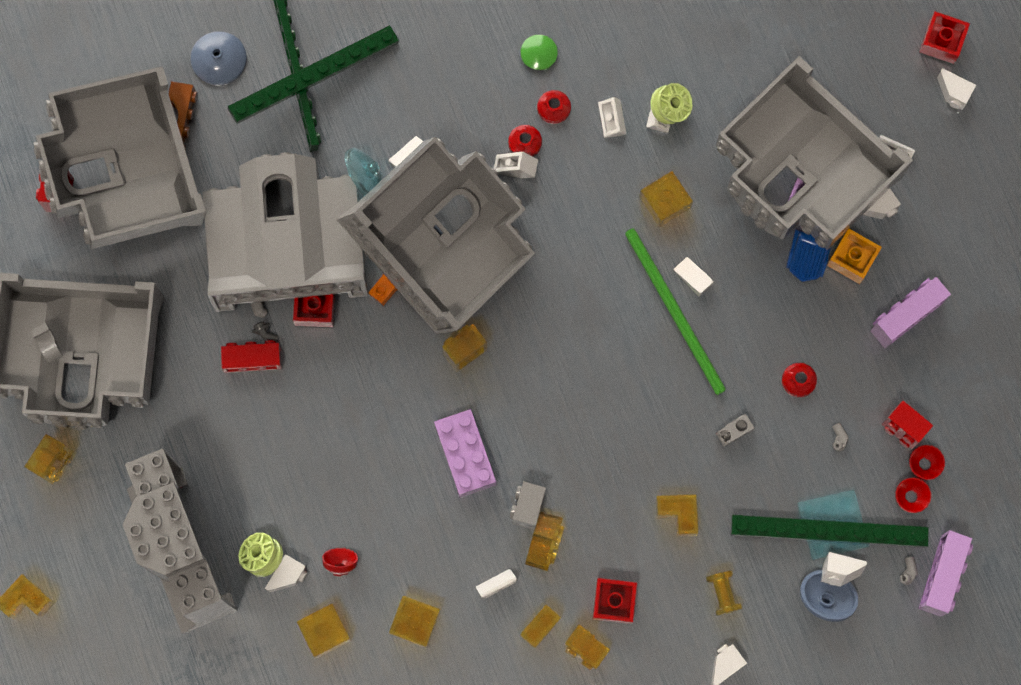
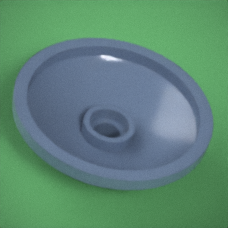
M212 32L204 35L196 42L191 52V65L195 74L202 81L211 85H225L233 82L242 74L246 66L247 55L242 42L227 32ZM215 52H220L218 56H214Z
M822 570L811 572L804 578L800 586V597L805 607L813 615L826 621L839 622L848 619L854 614L858 606V594L851 582L841 587L821 582Z

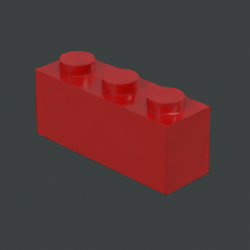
M274 340L264 341V344H257V342H246L245 345L227 343L226 346H221L222 370L224 373L282 369L281 346Z

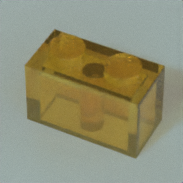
M545 605L520 634V637L533 649H536L561 620V617Z

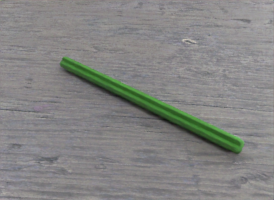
M634 228L628 230L625 233L627 239L716 395L722 394L726 388Z

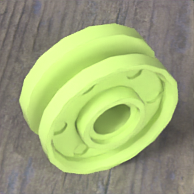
M671 83L657 88L652 94L650 101L654 117L663 124H674L687 119L693 107L690 92L678 83Z
M265 533L252 534L240 547L239 563L242 568L253 575L266 577L279 567L283 557L282 546L277 540Z

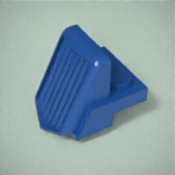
M795 230L786 268L801 282L816 280L819 277L823 278L830 248L828 250L821 248L816 244L813 236Z

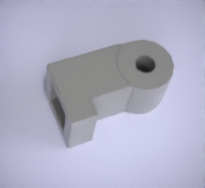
M46 323L30 331L48 363L63 357L59 345Z
M743 414L719 430L716 435L725 447L744 435L751 433L755 428L747 415Z

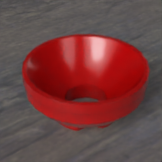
M551 90L545 92L540 97L537 111L545 122L558 124L565 121L570 115L571 103L563 92ZM557 99L560 102V106L558 108H551L549 101Z
M517 126L509 135V149L512 153L525 152L534 157L542 147V137L533 126ZM528 134L531 140L528 143H522L520 136Z
M794 363L788 366L782 375L784 390L794 397L808 396L813 392L817 384L815 371L805 363ZM804 373L806 375V382L798 383L795 379L796 374Z
M922 445L911 453L909 467L917 478L932 480L943 472L945 459L938 448L932 445ZM921 459H927L930 462L929 469L923 470L920 467L919 462Z
M907 478L897 486L895 499L898 506L905 512L918 513L928 507L931 501V491L923 480ZM909 491L916 494V501L913 503L908 502L905 498L906 493Z
M346 548L330 549L322 556L323 566L333 573L334 576L347 575L357 567L358 555Z

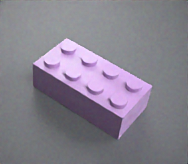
M937 277L933 280L928 278L920 285L917 292L912 290L907 294L906 298L902 300L903 303L898 301L887 312L888 314L885 312L881 314L873 323L874 327L871 329V333L884 348H887L941 306L951 295Z
M471 409L434 421L459 497L461 498L496 486V480Z
M950 530L941 535L918 609L940 617L948 614L949 611H953L956 603L953 598L955 592H959L962 583L959 579L967 568L965 560L973 549V544H971L972 538Z

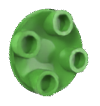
M533 35L522 44V61L532 69L548 70L557 59V46L551 38L545 35Z

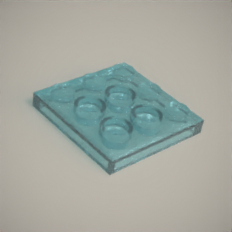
M854 490L797 503L800 519L863 523ZM806 540L811 561L825 558L829 552L842 554L869 547V544Z

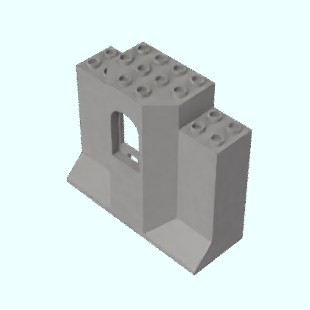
M799 56L719 134L716 147L717 151L722 156H727L731 160V164L738 169L730 178L727 187L729 193L741 207L740 209L743 214L755 220L754 223L758 228L764 229L766 232L784 240L800 224L804 233L813 236L818 246L828 250L890 187L903 178L913 159L899 147L895 151L890 149L811 76L813 68ZM785 167H788L805 185L786 204L782 206L773 205L766 199L764 189Z
M163 66L48 93L49 100H46V109L48 116L53 117L51 118L53 131L36 135V142H33L36 159H40V178L45 183L44 191L47 200H50L49 204L52 214L55 213L57 219L79 214L80 226L85 227L83 229L86 245L90 244L91 249L180 226H200L203 224L206 214L201 193L198 194L167 91L168 82ZM104 158L111 182L84 189L72 187L67 177L71 166ZM111 163H113L115 173H112Z
M436 137L422 142L357 204L336 219L436 334L457 331L535 254L530 243L521 238L518 229L510 225L526 209L523 207L522 201L512 194L508 184L501 181L497 171L489 167L482 154L475 151L457 160L452 153L446 150L443 141ZM456 195H462L469 201L472 215L451 235L435 215ZM435 225L442 231L441 235L433 228Z
M283 152L275 156L264 154L240 165L241 188L230 186L222 190L210 188L207 191H203V203L206 210L204 218L209 274L207 293L216 312L235 310V304L340 293H348L349 298L368 296L364 251L336 220L359 202L355 176L342 175L340 178L327 176L319 180V171L315 158ZM283 179L291 183L294 215L267 217L265 189L269 182Z
M0 273V398L7 399L8 396H15V399L23 400L22 414L28 420H32V423L52 424L56 428L67 429V426H75V429L86 430L87 427L102 428V426L108 425L110 402L115 406H124V403L132 404L131 406L133 407L149 405L158 315L164 301V296L157 285L153 282L135 281V286L34 280L23 279L19 274ZM44 323L50 327L63 357L51 363L46 361L30 332ZM73 358H81L84 360H73ZM65 364L91 365L88 395L82 402L69 403L62 398Z
M164 449L126 463L125 466L132 482V486L127 489L132 505L124 520L123 528L137 564L161 579L181 633L184 634L237 612L230 592L220 596L208 562L201 553L178 494L179 489L188 486L181 466Z

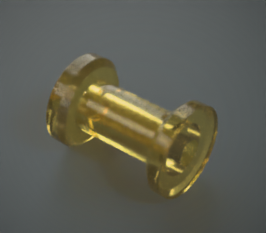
M732 571L706 577V581L714 585L720 609H717L715 612L716 616L743 609L741 604H735L728 580L733 576Z

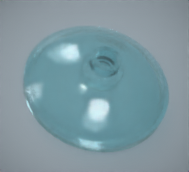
M352 147L346 150L344 158L348 173L356 187L365 196L382 180L380 166L371 156L360 149Z

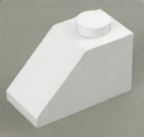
M942 68L937 79L945 101L951 107L963 110L976 85Z
M525 152L496 155L494 169L500 175L521 179L535 177L538 159Z
M889 188L863 215L883 219L886 216L891 218L899 212L898 208L901 203Z
M829 552L823 562L821 582L841 587L860 577L867 562Z
M285 554L265 589L269 592H274L298 585L299 581L303 582L308 574L306 572L307 567Z
M725 644L717 650L719 654L715 657L711 685H719L747 664L733 644L729 647Z

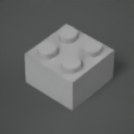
M524 481L522 486L518 485L515 500H518L517 505H512L510 512L513 525L531 530L536 529L546 487Z

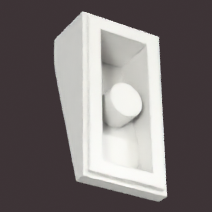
M688 257L673 269L698 297L714 283Z

